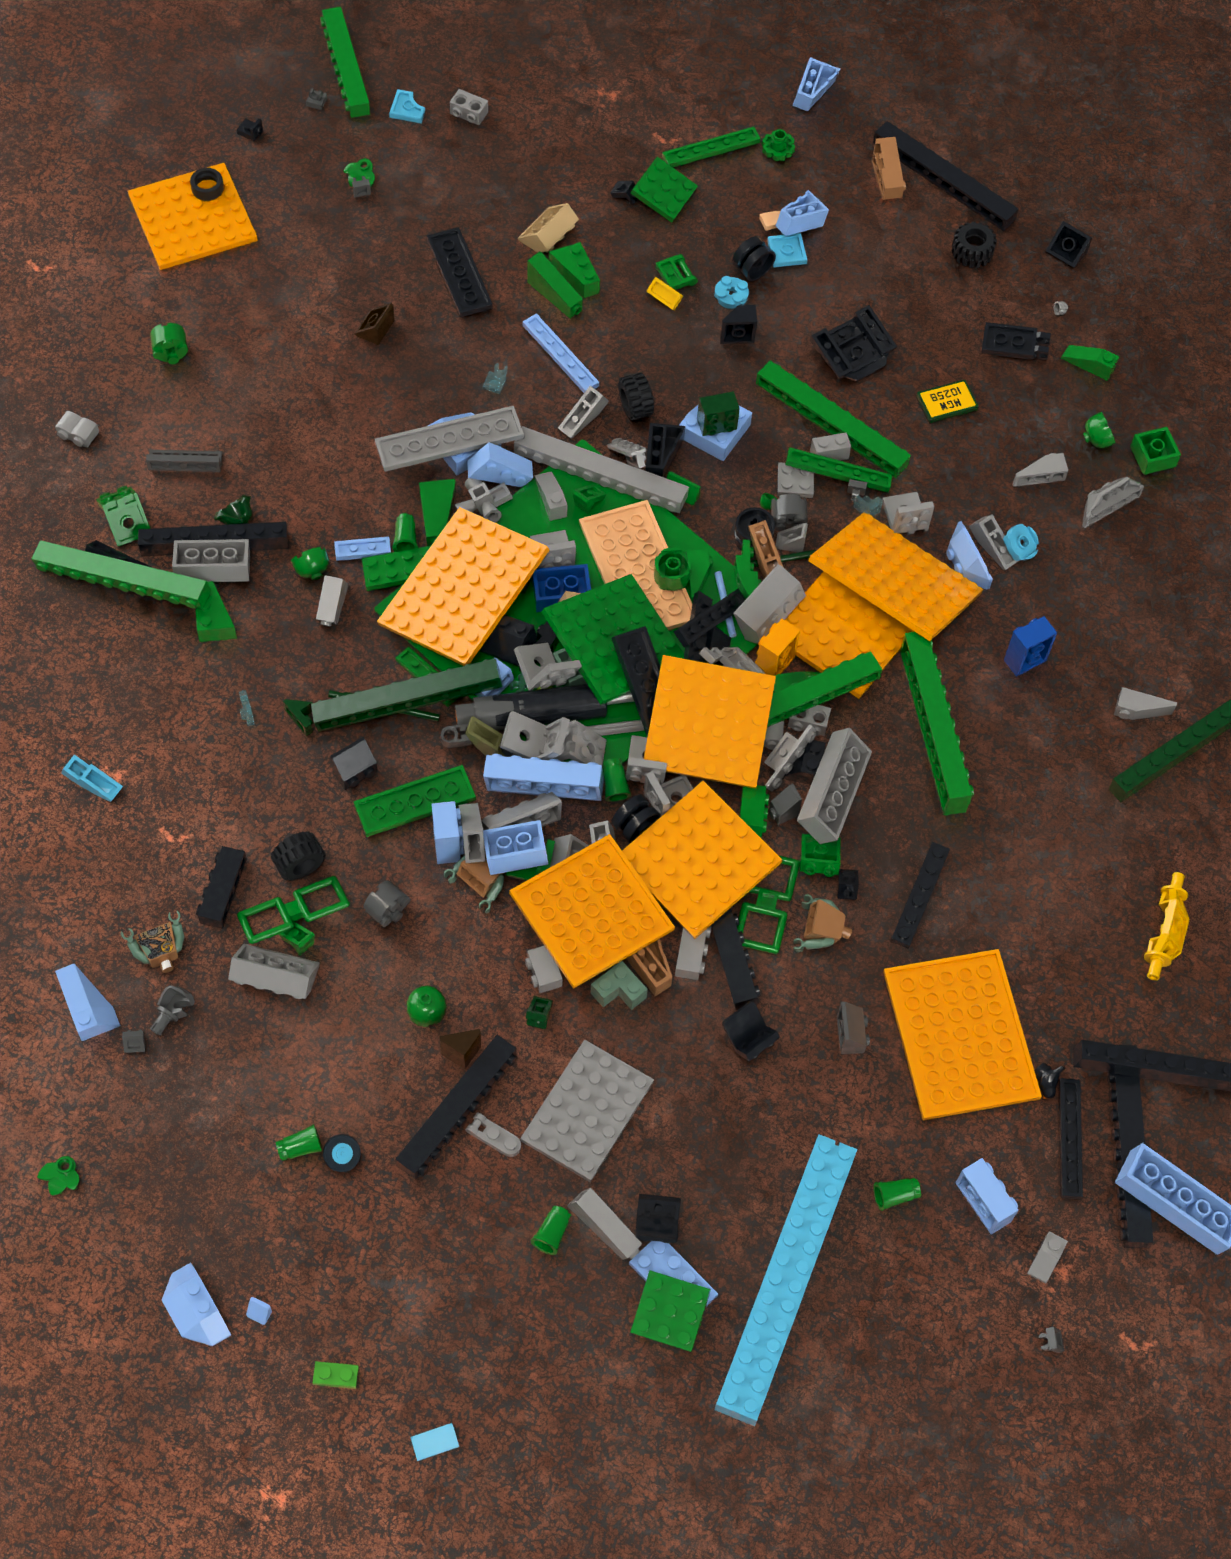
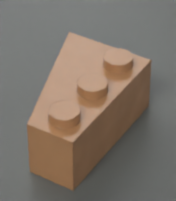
M896 137L878 138L875 141L872 165L882 199L902 198L903 191L906 190V183L902 176Z
M660 939L626 958L654 996L671 987L673 977Z

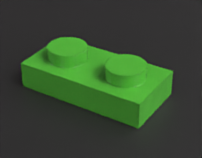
M315 1361L313 1385L356 1389L359 1365Z

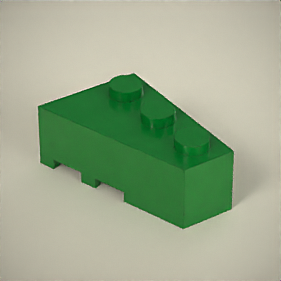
M581 242L549 251V261L583 298L600 293V279Z
M207 582L211 589L209 597L203 609L196 608L199 642L237 639L233 622L214 582Z
M757 785L756 789L743 786L739 817L761 838L762 833H766L767 821H764V819H767L768 808H765V806H768L769 794H766V786Z

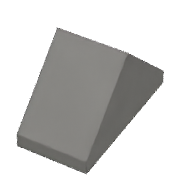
M803 523L778 532L776 549L803 552L808 524Z

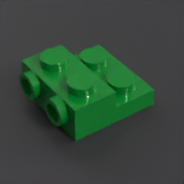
M802 834L800 871L805 872L807 875H813L814 873H821L827 877L839 875L841 838L839 837L837 841L819 844L812 835Z

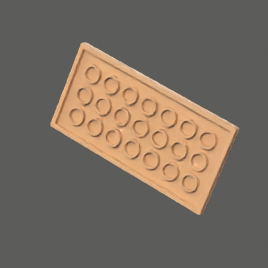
M648 500L579 519L580 527L604 584L632 574L668 630L681 627L690 621L692 602L686 588L675 591L662 590L654 579L655 558L668 546Z

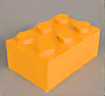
M781 619L778 623H774L771 626L767 636L764 635L758 642L759 649L756 653L758 656L755 663L765 674H782L795 659L800 630L784 619Z

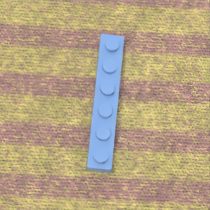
M537 313L523 321V327L583 393L586 392L589 386L594 389L599 387V381Z

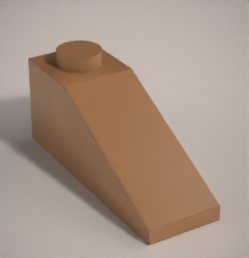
M766 520L748 526L763 579L778 564L783 567Z

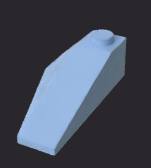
M75 964L55 971L81 1041L120 1027L113 1006Z

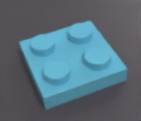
M801 233L788 236H768V247L776 254L773 267L807 264V256Z

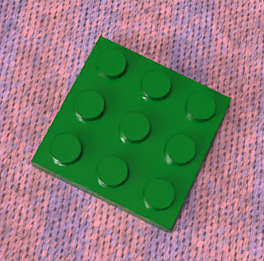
M657 156L632 189L631 194L672 223L698 185Z
M649 1270L630 1333L692 1352L711 1289Z

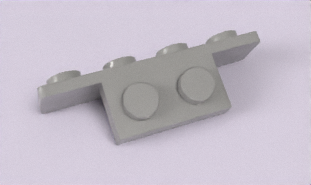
M622 438L613 439L612 443L607 444L608 449L624 454L627 464L637 468L645 467V447Z
M808 725L799 739L786 732L764 763L775 770L765 784L766 788L771 792L781 785L782 778L792 770L795 760L803 755L804 748L808 742L810 743L814 740L817 730L812 725Z

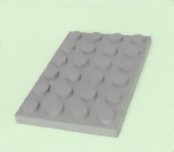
M584 1039L521 1136L520 1141L591 1183L651 1088L654 1079Z

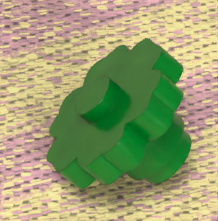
M775 130L772 134H766L765 138H763L762 152L768 158L773 157L775 161H784L786 157H792V154L795 152V140L784 130Z

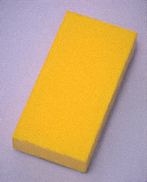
M658 277L653 279L646 291L674 311L683 298L682 294Z

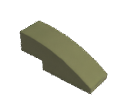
M472 716L465 733L469 740L485 756L492 754L504 756L500 748L503 734Z

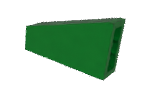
M539 251L527 260V283L568 318L571 319L573 316L578 315L583 308V298L544 254Z
M455 479L419 482L427 546H431L451 519L456 494Z

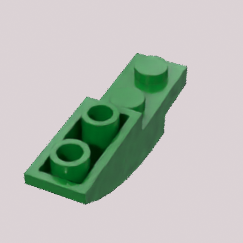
M743 540L741 555H736L734 562L736 582L745 599L761 583V579H758V571H754V563H750V558H753L754 548L750 547V540Z

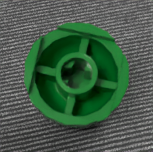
M1102 412L1093 415L1086 421V432L1083 433L1086 442H1091L1096 448H1106L1115 444L1112 431L1108 427V422Z
M316 547L302 552L300 558H297V556L293 557L291 563L295 572L300 577L317 580L327 570L329 558L325 547L323 549Z
M428 985L414 989L406 1003L410 1020L422 1027H429V1025L440 1023L445 1017L447 1010L446 999L442 992L436 987Z

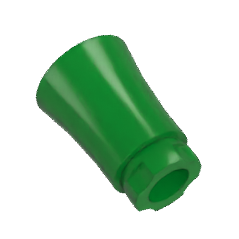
M402 513L396 518L395 537L392 546L394 552L418 548L413 515Z
M612 758L603 762L605 800L617 802L630 798L632 795L628 787L622 760L620 758Z
M314 1124L295 1134L284 1137L283 1140L275 1142L282 1161L288 1158L293 1159L311 1153L323 1152Z
M915 1178L875 1182L873 1185L875 1201L881 1211L921 1197L920 1184Z
M558 1206L552 1207L539 1230L531 1239V1244L535 1248L546 1254H557L561 1239L569 1224L568 1221L571 1214L568 1210Z

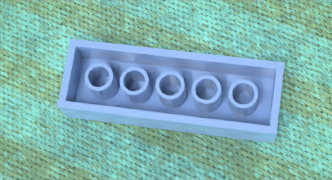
M500 754L486 755L483 777L487 791L528 795L553 792L557 797L602 800L604 776L602 765L589 762L583 764L574 760L561 762L558 759L541 760L537 757L526 759L517 755L511 757H504Z
M1141 1143L1130 1150L1115 1181L1117 1185L1218 1255L1230 1249L1231 1205L1145 1144Z

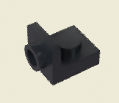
M245 118L237 128L238 135L255 141L263 133L262 120L259 118L256 122Z
M839 869L837 898L856 900L859 887L858 870Z

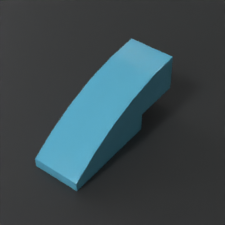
M76 755L70 759L61 773L84 789L112 802L123 787L92 764L88 765Z

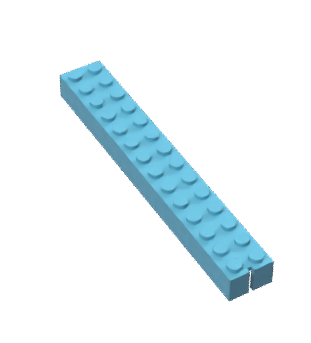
M818 1134L714 1409L752 1426H755L857 1152L856 1148L843 1143L837 1146L835 1145V1140Z

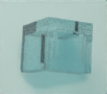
M857 495L853 506L861 514L864 512L874 516L881 511L883 500L879 497L872 500L867 495L863 498Z

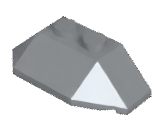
M1129 477L1116 479L1111 483L1107 482L1097 491L1093 490L1087 496L1082 526L1086 528L1140 497L1144 486Z

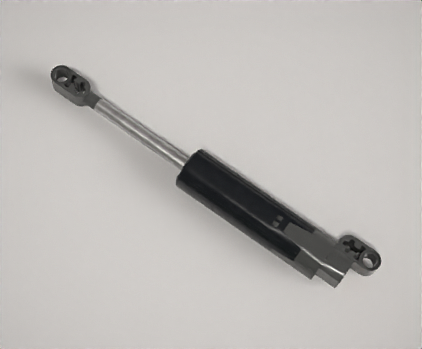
M588 684L473 697V703L455 705L457 725L447 726L442 729L441 743L446 748L473 745L465 734L472 716L496 731L505 730L509 713L512 711L548 725L562 717L570 721L605 718L607 716V705L634 702L630 692L600 705ZM446 734H452L454 736V739L446 740L444 736Z

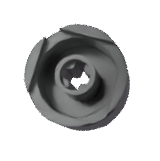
M783 494L779 496V499L775 500L773 498L771 500V515L775 521V530L783 531L786 528L808 522L807 499L805 497L803 500L797 494Z
M389 880L380 883L377 886L379 890L376 893L372 891L363 906L365 912L383 927L388 926L393 921L395 923L398 922L403 916V909L411 901L402 890Z

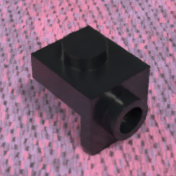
M617 181L610 194L613 198H627L630 204H634L637 198L631 194V191L636 184L634 181Z

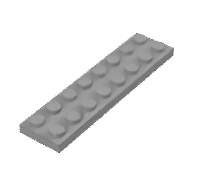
M514 406L375 438V445L384 472L481 449L488 442L498 445L523 439L524 433Z

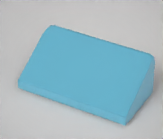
M453 1423L410 1437L417 1461L459 1447Z

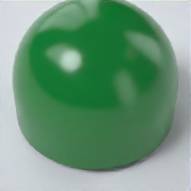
M763 493L759 501L760 506L765 510H771V500L773 498L777 500V498L772 494Z

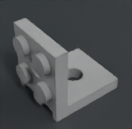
M917 492L882 498L890 529L894 533L906 532L908 535L914 534L915 530L924 529V532L928 531L934 510L933 501L921 503Z
M566 530L530 536V539L548 546L550 550L538 568L575 565V541H568Z
M549 643L517 646L514 649L529 691L537 687L545 689L552 685H556V687L564 685L582 667L580 660L556 663ZM534 660L540 663V667L535 664Z
M512 711L509 713L500 748L526 759L531 757H537L541 760L553 759L564 751L565 745L563 743L570 730L568 727L570 720L562 717L548 725H544ZM520 732L526 734V741L521 740Z
M576 720L570 721L568 726L570 730L563 743L565 745L564 751L553 759L560 761L571 759L583 764L595 762L603 765L607 740Z
M632 735L626 780L629 781L630 779L645 783V775L653 771L659 783H664L667 763L643 759L642 756L645 754L647 737Z
M653 771L645 775L644 797L648 798L651 806L661 816L677 803L671 799L673 795H679L683 798L693 789L685 775L662 784L659 783Z

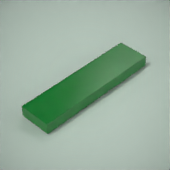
M407 647L395 658L396 662L413 677L438 673L410 647ZM458 698L444 701L442 703L449 707Z

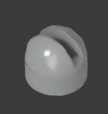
M1063 301L1055 302L1053 307L1054 313L1056 315L1065 314L1068 310V304Z

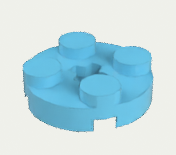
M724 276L716 284L714 296L721 306L734 309L738 305H744L747 302L749 296L748 283L739 278ZM729 291H734L735 293L730 295Z
M1024 524L1015 525L1008 530L1007 535L1003 538L1009 553L1015 561L1031 559L1038 552L1036 550L1037 544H1039L1038 536L1030 526L1026 527Z

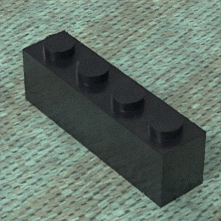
M222 846L221 851L217 852L214 870L211 869L209 873V885L203 890V902L198 905L196 911L200 924L223 929L247 861L245 851Z

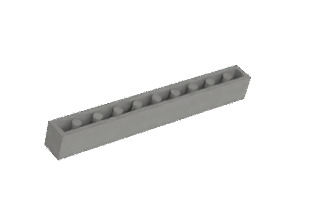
M523 426L524 438L514 441V453L519 456L530 458L537 463L549 465L554 469H560L570 475L582 477L586 481L598 483L603 487L612 488L619 493L631 495L636 499L648 500L652 505L661 506L671 512L680 513L688 497L689 487Z

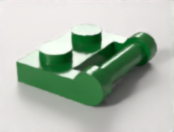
M682 254L656 262L655 267L663 281L673 289L677 290L688 285L694 286L697 284L698 279L691 273ZM675 264L680 266L686 278H683L682 274L680 273L679 269Z

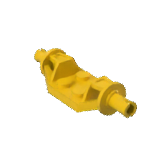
M1179 872L1172 874L1170 885L1161 888L1162 896L1159 906L1165 913L1164 924L1160 928L1161 935L1150 938L1148 951L1144 954V959L1150 963L1147 977L1155 981L1160 979L1162 967L1170 966L1172 960L1181 954L1190 920L1184 901L1188 898V892L1182 888L1185 876Z

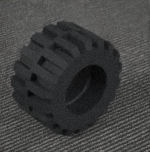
M967 222L965 225L959 226V229L955 232L951 249L954 259H957V262L962 263L965 267L966 265L969 266V268H980V265L985 266L989 263L997 243L996 234L993 233V229H989L988 225H982L981 222Z
M639 372L619 378V396L627 417L633 421L653 415L654 399L650 384L645 375Z
M309 831L299 832L287 837L271 853V860L281 877L286 881L298 880L311 874L321 866L326 857L317 838Z

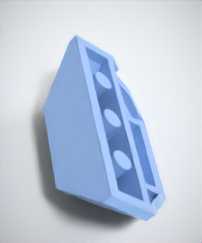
M960 521L949 542L946 551L949 560H952L956 572L961 573L963 577L976 583L979 587L986 590L990 589L993 578L988 572L987 566L966 527Z
M189 1263L173 1272L162 1297V1302L181 1337L214 1346L231 1336L221 1314L193 1265Z

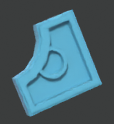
M397 89L389 112V118L422 124L425 107L415 102L413 92Z

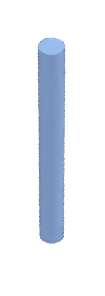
M717 571L714 575L720 600L727 596L722 572ZM731 615L725 621L729 637L733 638L737 635Z

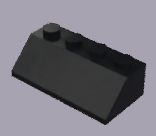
M504 614L479 652L519 667L514 649L517 646L535 644L538 637L534 625Z

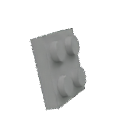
M778 462L777 496L797 494L802 498H813L814 473Z

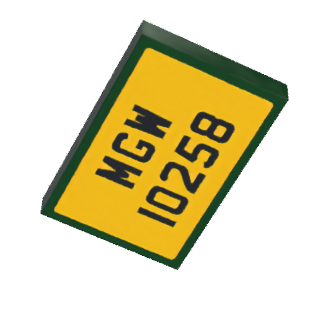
M965 379L923 390L916 394L929 423L973 412L979 408Z

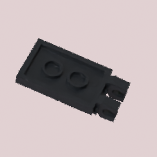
M986 322L981 354L1047 360L1049 347L1046 346H1049L1051 333L1037 332L1038 328Z

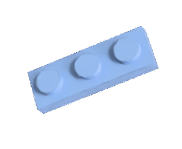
M389 537L334 541L336 561L362 559L364 557L391 553Z

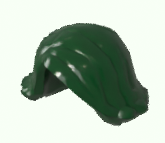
M242 495L235 502L228 504L226 508L220 509L215 513L214 520H218L225 525L249 523L253 517L249 503L251 496Z

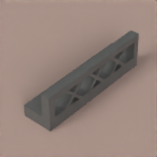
M150 449L149 454L146 455L148 470L221 472L222 451Z

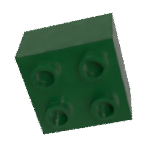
M734 391L699 398L697 421L702 436H712L717 433L737 430L740 408Z

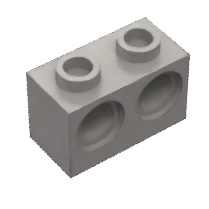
M458 89L450 101V114L467 120L470 123L480 125L488 113V100Z
M821 705L814 706L790 717L788 727L795 731H805L810 724L817 730L816 736H825L831 708Z

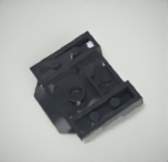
M870 305L856 311L853 318L830 331L824 328L810 337L811 343L817 352L822 355L828 366L832 368L838 379L846 377L856 382L885 367L888 354L897 348V345Z

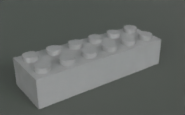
M851 728L832 732L797 819L819 844L838 840L872 753Z

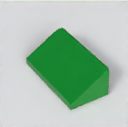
M671 471L668 472L666 479L689 487L688 497L685 502L694 505L700 497L701 486Z

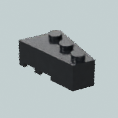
M650 423L645 471L665 477L684 440L686 426Z

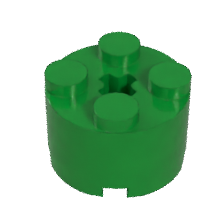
M167 323L166 326H161L160 324L151 330L150 340L155 359L168 362L169 364H177L187 354L186 333L181 325Z
M675 547L666 548L656 556L654 579L660 589L675 591L687 587L692 567L690 556Z

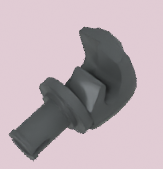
M167 986L157 1003V1010L160 1015L152 1027H150V1030L161 1036L170 1021L177 1022L178 1019L186 1017L188 1014L182 1008L194 1005L193 995L181 987Z

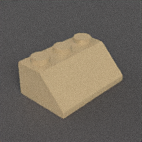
M568 203L548 207L518 237V240L536 252L547 253L554 248L556 242L561 241L565 237L564 234L575 227L574 224L579 219Z

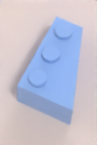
M810 57L792 106L809 111L834 84L840 68Z
M490 442L467 461L468 478L500 484L505 483V485L523 487L533 479L532 461Z

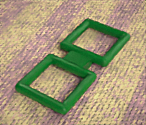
M780 855L778 856L783 861L781 864L791 866L785 893L755 886L749 893L758 894L756 904L742 903L738 918L740 925H737L738 932L742 931L743 933L748 911L779 918L773 945L744 939L745 943H742L743 947L772 954L779 953L788 916L787 912L775 909L777 899L787 902L791 901L800 866L799 860Z
M330 876L293 891L295 900L284 904L280 897H276L238 912L237 918L248 942L255 944L291 930L294 927L293 921L304 918L306 922H311L349 907L350 902L337 877ZM332 885L340 902L310 913L302 896ZM276 906L284 924L254 935L246 917Z

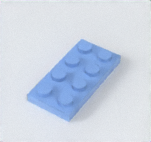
M651 1241L629 1261V1265L645 1281L647 1280L649 1270L711 1289L706 1307L718 1296V1293L669 1243Z

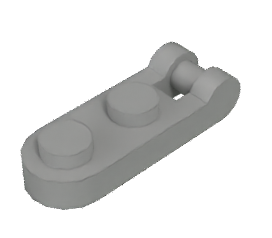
M477 1112L473 1117L474 1121L472 1124H469L465 1129L467 1133L505 1156L514 1157L520 1153V1139L488 1120L481 1113ZM480 1125L486 1127L483 1132L478 1130Z

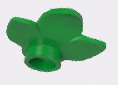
M366 158L348 164L343 171L349 175L348 182L350 187H352L353 178H356V181H361L362 176H364L366 179H369L370 187L375 180V175L372 172L373 164Z
M63 1156L56 1162L45 1164L37 1176L40 1180L49 1181L48 1189L51 1196L61 1194L66 1187L75 1190L79 1184V1175L75 1171L76 1163L69 1156ZM63 1165H69L67 1170H62Z

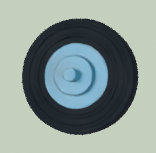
M335 1135L326 1142L323 1148V1159L326 1165L336 1172L350 1171L360 1160V1146L349 1135Z

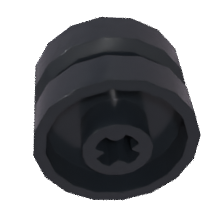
M754 236L744 241L738 247L732 257V264L739 271H742V274L749 281H755L763 277L770 270L775 262L776 254L770 247L766 246L760 237Z
M752 507L741 511L737 516L733 538L740 550L743 540H750V547H753L748 528L750 525L766 520L773 538L775 521L768 511Z
M639 794L630 798L616 811L611 824L619 832L623 831V837L631 843L661 817V814L653 806L649 807V802Z

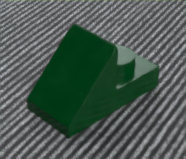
M285 699L283 701L285 712L306 737L313 733V722L308 716L312 713V702Z
M534 996L526 1013L527 1025L546 1029L553 1000Z

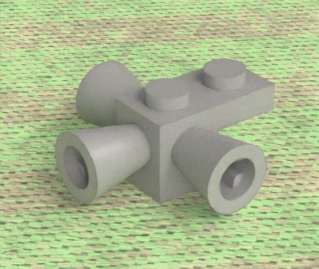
M468 478L465 481V487L468 489L472 499L457 503L455 506L457 510L461 507L472 513L478 509L485 519L496 523L501 518V512L496 507L513 497L505 483L488 490L482 480Z

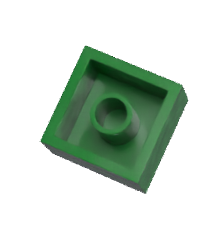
M1168 427L1135 434L1130 445L1143 475L1174 468L1177 466L1181 456Z

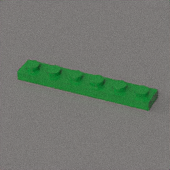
M750 127L662 152V158L671 167H677L758 144L761 138L755 127Z
M791 447L788 449L785 462L787 466L847 482L850 479L867 482V487L887 493L890 490L891 474Z

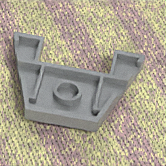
M704 647L699 653L710 664L720 661L725 667L765 674L739 647H724L722 650H719L717 647H713L711 650Z

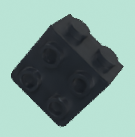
M752 1001L746 1003L722 1022V1026L735 1052L748 1061L756 1058L760 1052L772 1046L780 1038L776 1030L766 1026L756 1004Z
M639 1194L636 1214V1238L643 1241L676 1243L678 1241V1219L681 1198Z

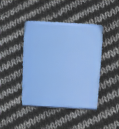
M251 1297L246 1316L265 1325L272 1313V1309L269 1304Z

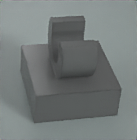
M312 88L306 100V106L322 110L327 100V94L321 90L315 91Z
M362 176L361 181H356V178H353L352 189L354 198L371 195L369 179Z
M849 480L847 493L852 494L851 501L858 502L859 495L865 496L867 482Z
M139 1029L138 1031L128 1030L123 1032L124 1053L145 1052L144 1031Z
M1050 1327L1046 1328V1333L1039 1335L1040 1339L1048 1340L1047 1345L1040 1346L1042 1350H1051L1055 1353L1065 1351L1061 1330Z

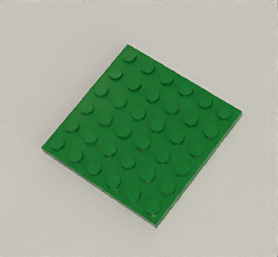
M632 574L545 607L541 611L572 661L580 660L582 667L579 669V672L600 705L631 692L613 645L612 637L646 626L660 667L663 655L684 658V653Z

